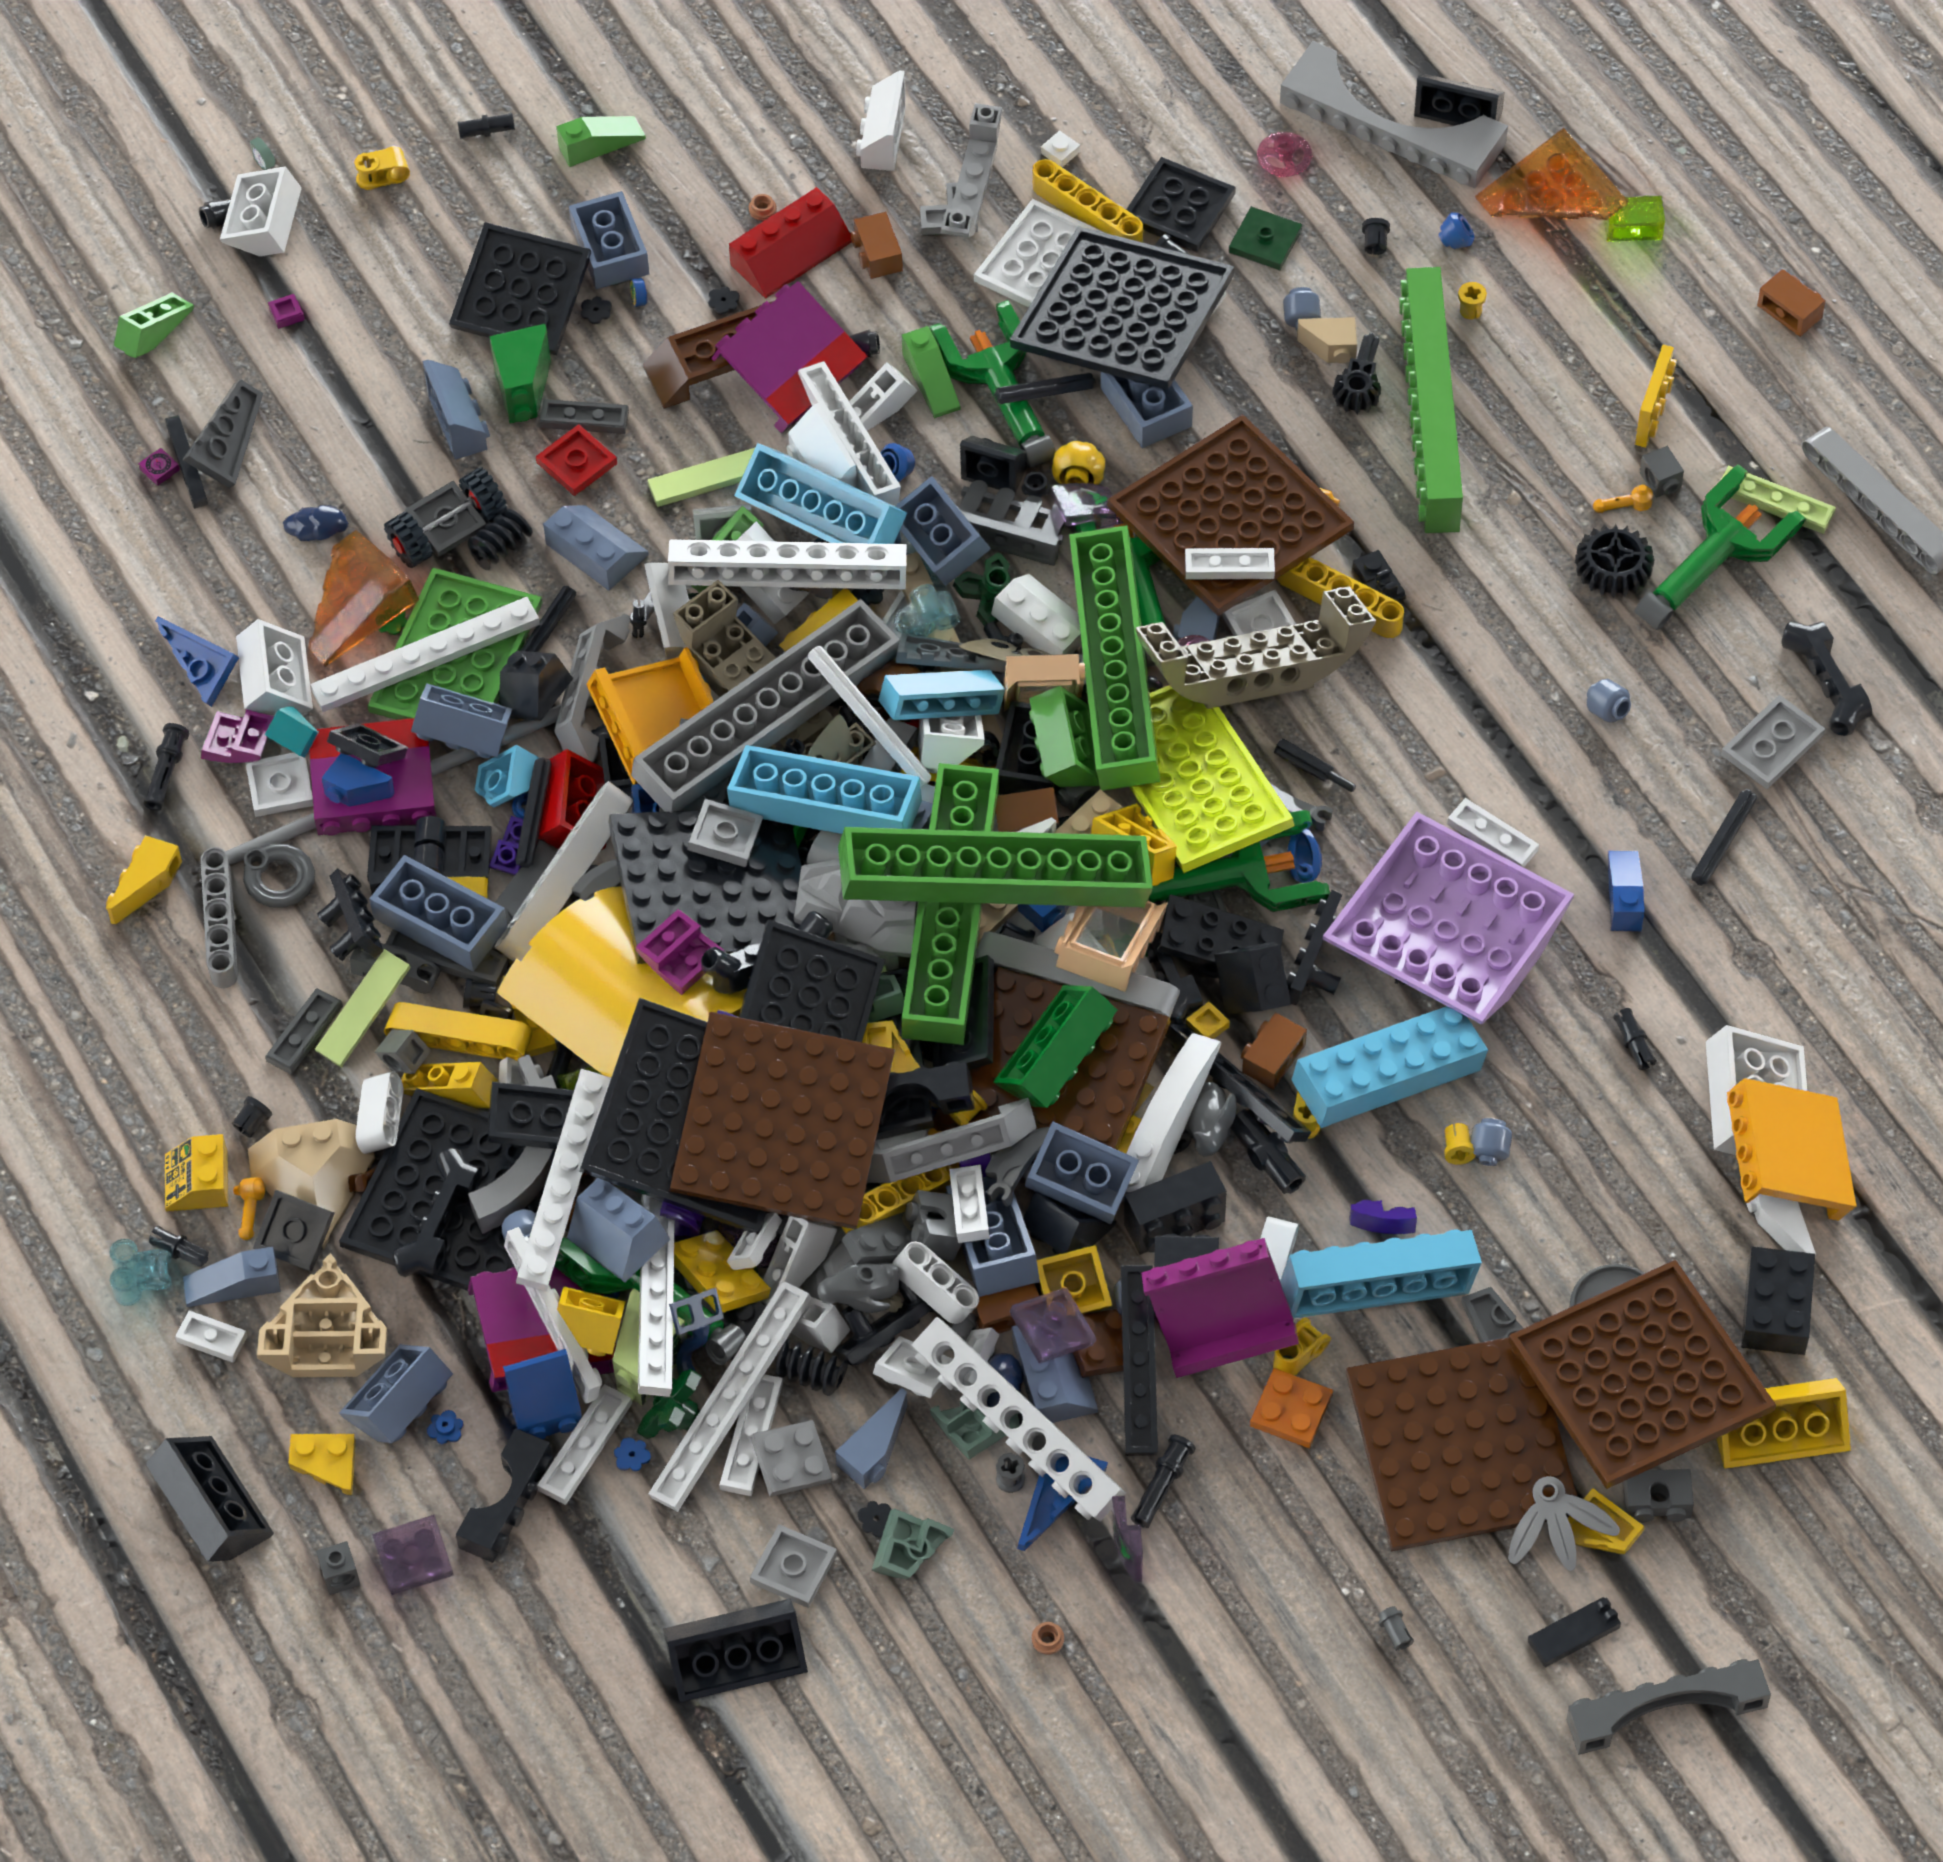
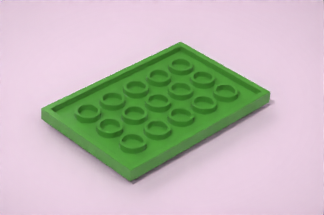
M432 568L394 650L524 597H528L538 615L543 604L542 597ZM531 629L375 691L368 704L369 712L395 720L415 718L421 695L427 683L497 704L500 690V671L506 665L508 658L516 651L522 649Z

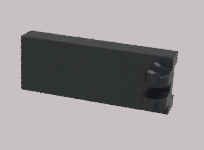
M1602 1597L1529 1635L1527 1642L1546 1668L1620 1629L1621 1622L1618 1619L1616 1610L1611 1608L1608 1598Z

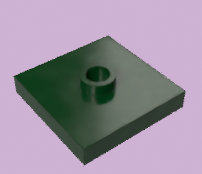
M1251 206L1229 245V253L1281 270L1302 231V224Z

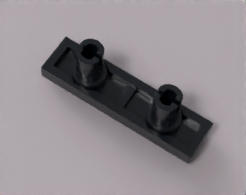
M337 868L329 875L336 897L319 911L317 915L328 927H331L334 922L344 915L348 931L330 946V950L341 961L345 960L358 946L373 958H376L384 951L379 939L381 934L373 924L375 919L367 908L368 900L360 890L362 885L353 874L349 873L346 875Z
M1331 890L1327 900L1321 898L1314 914L1320 917L1318 923L1314 924L1311 922L1304 938L1310 941L1307 949L1300 948L1294 964L1299 965L1297 973L1291 971L1288 976L1287 986L1290 1002L1295 1006L1298 1003L1304 986L1308 987L1309 984L1334 995L1341 980V977L1317 968V964L1314 963L1324 941L1323 935L1337 917L1334 914L1343 894Z
M899 1279L898 1289L905 1299L902 1308H898L895 1313L889 1311L870 1324L864 1312L855 1310L851 1306L846 1307L842 1314L854 1335L837 1347L834 1352L839 1361L847 1360L851 1366L861 1364L870 1357L869 1354L875 1349L889 1345L894 1341V1336L903 1330L915 1327L920 1322L921 1317L935 1310Z

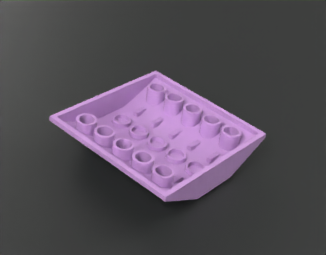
M1416 811L1325 932L1323 940L1468 1018L1483 1024L1512 997L1540 958L1573 900L1574 894Z

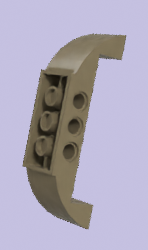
M717 580L673 612V616L685 646L689 648L692 656L697 659L699 670L709 682V687L721 697L776 659V657L736 617L738 599ZM824 708L773 744L769 749L783 751L787 740L792 738L794 741L796 738L805 745V750L801 755L806 756L816 739L834 717ZM857 723L849 727L853 743L850 742L849 746L856 754L844 763L851 764L876 745V742ZM838 751V759L835 761L841 762L842 754ZM822 755L814 756L815 758L824 759Z
M1349 586L1323 591L1319 620L1255 631L1238 636H1229L1181 647L1163 622L1136 627V633L1139 642L1170 686L1181 696L1194 702L1203 703L1209 709L1314 688V683L1333 673L1357 652L1370 634L1376 620Z

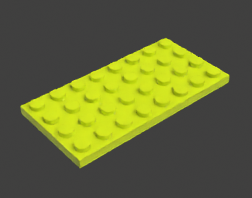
M1170 685L1150 693L1160 782L1130 786L1129 788L1147 816H1150L1153 820L1155 829H1162L1176 844L1175 860L1183 873L1294 827L1293 817L1219 707L1207 709L1203 703L1194 702L1181 696Z

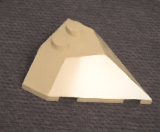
M338 1119L277 1128L248 1148L251 1178H261L264 1182L265 1190L271 1197H273L275 1190H279L335 1212L322 1245L323 1249L328 1244L329 1236L335 1225L339 1224L356 1192L350 1193L348 1177L353 1174L365 1173L375 1160L374 1152L364 1154L359 1149L356 1142L357 1125Z
M330 1253L323 1260V1266L314 1275L310 1274L282 1304L277 1316L270 1323L267 1321L259 1329L257 1359L293 1378L357 1377L385 1358L387 1327L381 1320L377 1319L371 1310V1306L347 1274L341 1271L337 1261Z

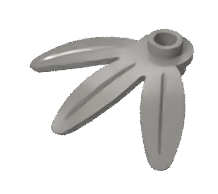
M1546 1476L1539 1479L1533 1487V1498L1536 1503L1529 1508L1516 1527L1511 1540L1508 1559L1512 1564H1517L1531 1549L1541 1532L1544 1521L1547 1520L1549 1535L1555 1552L1564 1567L1572 1571L1576 1567V1545L1566 1514L1584 1526L1603 1534L1616 1536L1619 1534L1620 1528L1601 1508L1582 1498L1565 1494L1564 1485L1559 1479ZM1546 1487L1554 1488L1555 1493L1552 1497L1543 1495V1490Z

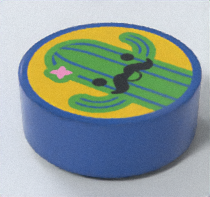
M642 278L630 279V292L634 307L645 306L647 304V292L644 280Z

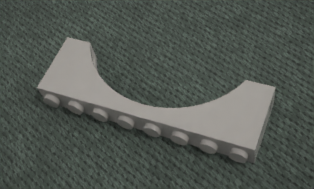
M1315 41L1311 42L1281 84L1280 103L1286 107L1300 111L1315 120H1320L1334 126L1338 130H1343L1363 141H1368L1388 152L1402 156L1410 162L1418 163L1435 173L1443 174L1460 184L1468 185L1474 189L1507 142L1508 125L1485 115L1456 126L1421 128L1396 123L1375 114L1357 101L1345 86L1338 70L1337 51Z

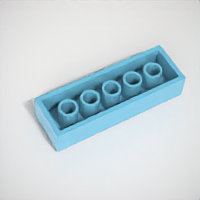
M757 443L734 495L830 543L894 544L907 515V512L778 450Z
M750 745L745 746L727 788L729 806L762 815L764 820L839 834L843 833L844 827L911 829L922 802L920 777Z
M1446 1006L1297 1060L1291 1080L1320 1128L1478 1072L1483 1066L1488 1048L1468 1017Z
M1454 1229L1437 1235L1420 1234L1408 1239L1390 1238L1379 1243L1360 1242L1349 1247L1331 1246L1320 1251H1297L1289 1255L1280 1282L1293 1318H1301L1469 1294L1482 1262L1472 1230L1460 1231Z

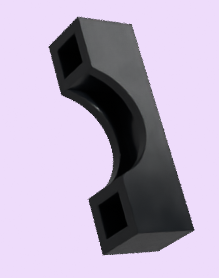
M950 1062L944 1066L934 1068L920 1067L914 1071L899 1074L891 1072L879 1126L883 1125L885 1117L892 1107L909 1098L928 1099L934 1102L944 1115L975 1110L972 1077L966 1062Z
M516 1428L501 1453L503 1469L512 1478L509 1491L499 1502L491 1506L470 1508L456 1533L459 1549L492 1563L498 1553L503 1554L509 1543L508 1535L513 1526L518 1527L524 1516L523 1508L528 1500L532 1501L536 1496L538 1481L554 1461L550 1442Z

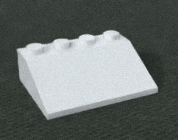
M1728 1025L1724 1026L1706 1041L1714 1150L1736 1155L1730 1109L1727 1103V1092L1744 1078L1807 1091L1804 1047Z

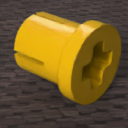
M1467 282L1459 288V311L1466 319L1472 320L1480 317L1482 314L1487 291L1480 283Z
M1455 1123V1131L1453 1124L1447 1126L1444 1130L1446 1140L1445 1160L1454 1165L1471 1162L1476 1155L1474 1154L1473 1144H1471L1468 1126L1462 1123Z

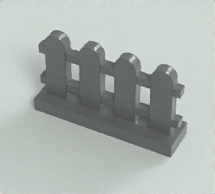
M982 480L973 481L969 487H963L961 496H964L960 506L957 507L991 549L1055 566L1058 559L1059 545H1062L1064 535L1060 534L1065 524L1071 526L1073 522V516L1069 515L1070 508L1067 504L1056 503L1050 510L1043 508L1042 499L1034 495L1026 497L1024 502L1015 500V492L1010 488H1001L997 495L987 492L988 486ZM983 502L992 504L987 514L978 512ZM1010 509L1019 512L1014 522L1006 520ZM1038 517L1046 519L1042 529L1033 527Z

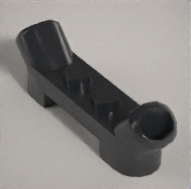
M1795 621L1788 622L1781 640L1783 648L1806 656L1811 673L1817 675L1826 698H1830L1835 706L1829 720L1830 729L1837 735H1851L1858 721L1872 716V706L1868 695L1861 683L1849 687L1831 656L1834 637L1824 622L1820 621L1809 626Z
M816 911L809 912L798 927L799 930L825 939L834 930L831 921ZM760 943L749 945L745 949L731 954L717 947L709 948L703 954L701 968L705 973L713 977L715 991L723 994H732L747 989Z
M1119 918V932L1133 938L1140 925ZM1159 931L1156 932L1153 942L1148 943L1145 957H1147L1149 963L1154 964L1156 969L1154 974L1157 980L1170 983L1180 990L1170 1017V1024H1183L1189 1013L1195 1012L1203 1006L1202 997L1193 975L1180 978L1171 956L1157 951Z
M446 1149L436 1159V1164L445 1182L441 1191L437 1190L432 1198V1210L429 1216H424L421 1221L418 1240L393 1250V1262L400 1276L408 1277L420 1271L435 1276L439 1273L446 1259L447 1251L442 1236L459 1200L470 1202L468 1194L478 1190L482 1177V1168L467 1163L460 1149Z

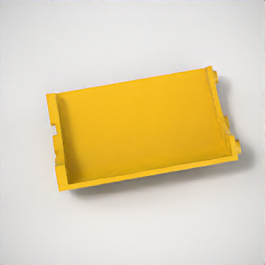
M621 886L596 891L593 898L586 902L579 899L552 918L530 940L528 944L532 947L521 961L516 958L497 991L501 997L595 1070L607 1077H612L639 998L708 1022L709 1013H717L718 1010L739 1017L746 989L732 994L719 993L713 987V977L706 973L681 995L647 963L637 964Z

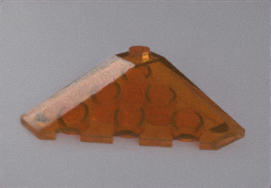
M1562 128L1475 195L1476 200L1491 217L1510 215L1518 216L1519 218H1541V216L1557 217V219H1579L1581 217L1607 220L1629 203L1565 128Z
M357 530L332 547V561L330 569L326 572L322 588L324 593L321 603L318 604L314 620L315 629L313 637H310L308 644L309 650L324 667L420 600L408 576L395 562Z

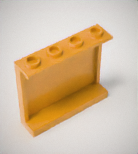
M688 647L683 649L679 657L608 674L605 667L596 669L586 684L633 785L638 784L631 776L634 758L679 727L681 718L689 720L714 702L711 696V689L699 671L698 661L692 656Z
M1747 1078L1742 1079L1727 1092V1103L1730 1109L1732 1132L1736 1146V1158L1739 1164L1741 1187L1746 1203L1751 1202L1759 1194L1826 1207L1828 1219L1837 1221L1857 1207L1837 1097Z

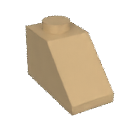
M1355 317L1298 319L1297 341L1327 363L1350 362L1351 358L1356 359L1357 354Z

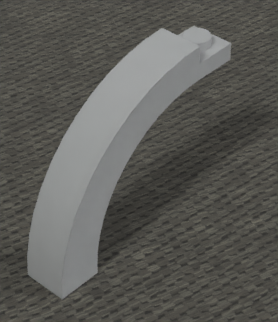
M530 1055L518 1058L520 1075L525 1085L556 1088L552 1075L544 1077L540 1065H534ZM526 1146L521 1156L506 1173L487 1186L468 1194L472 1212L482 1234L499 1227L509 1214L523 1210L535 1199L546 1184L556 1149Z

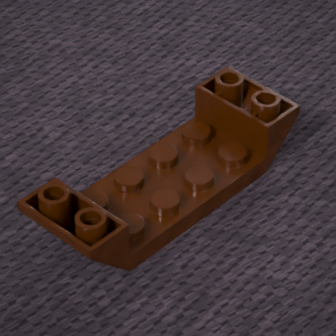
M761 305L669 336L643 363V368L663 409L690 400V385L735 370L722 356L715 361L712 359L718 350L715 345L726 335L730 338L737 333L735 328L744 319L748 318L751 321L757 316L755 311Z

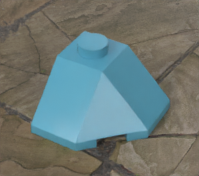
M518 745L500 753L497 757H493L478 766L475 791L486 799L485 801L494 808L528 792L534 762L539 757Z

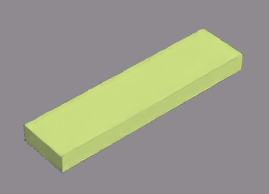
M755 448L648 479V486L656 506L660 507L740 483Z
M1728 465V467H1727V469H1726V471H1725L1723 477H1724L1733 467H1731V466ZM1749 473L1740 484V489L1731 497L1747 505H1756L1760 510L1784 518L1790 512L1798 511L1806 517V521L1802 526L1822 534L1825 533L1836 510L1835 506Z
M384 949L315 1048L316 1052L342 1068L410 970V965Z

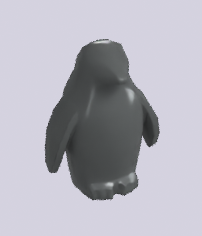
M1214 1082L1204 1083L1185 1126L1191 1138L1195 1140L1198 1154L1203 1157L1212 1156L1220 1149L1230 1135V1128L1236 1116L1237 1099L1235 1095L1230 1094L1226 1100L1225 1091Z
M851 1259L839 1272L818 1284V1296L823 1303H841L865 1313L884 1311L890 1308V1304L879 1301L891 1298L898 1292L899 1268L891 1263L855 1264L853 1259Z

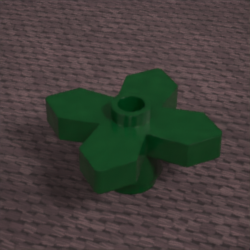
M999 552L985 560L983 576L967 571L955 578L953 583L954 589L961 598L980 600L976 617L984 626L990 622H999L991 614L994 600L1011 582L1008 574L1010 564Z
M689 1369L683 1371L676 1380L672 1378L670 1397L653 1395L654 1406L643 1416L637 1433L649 1439L655 1437L661 1429L667 1432L684 1429L688 1432L701 1411L698 1408V1404L689 1397L695 1392L702 1376Z

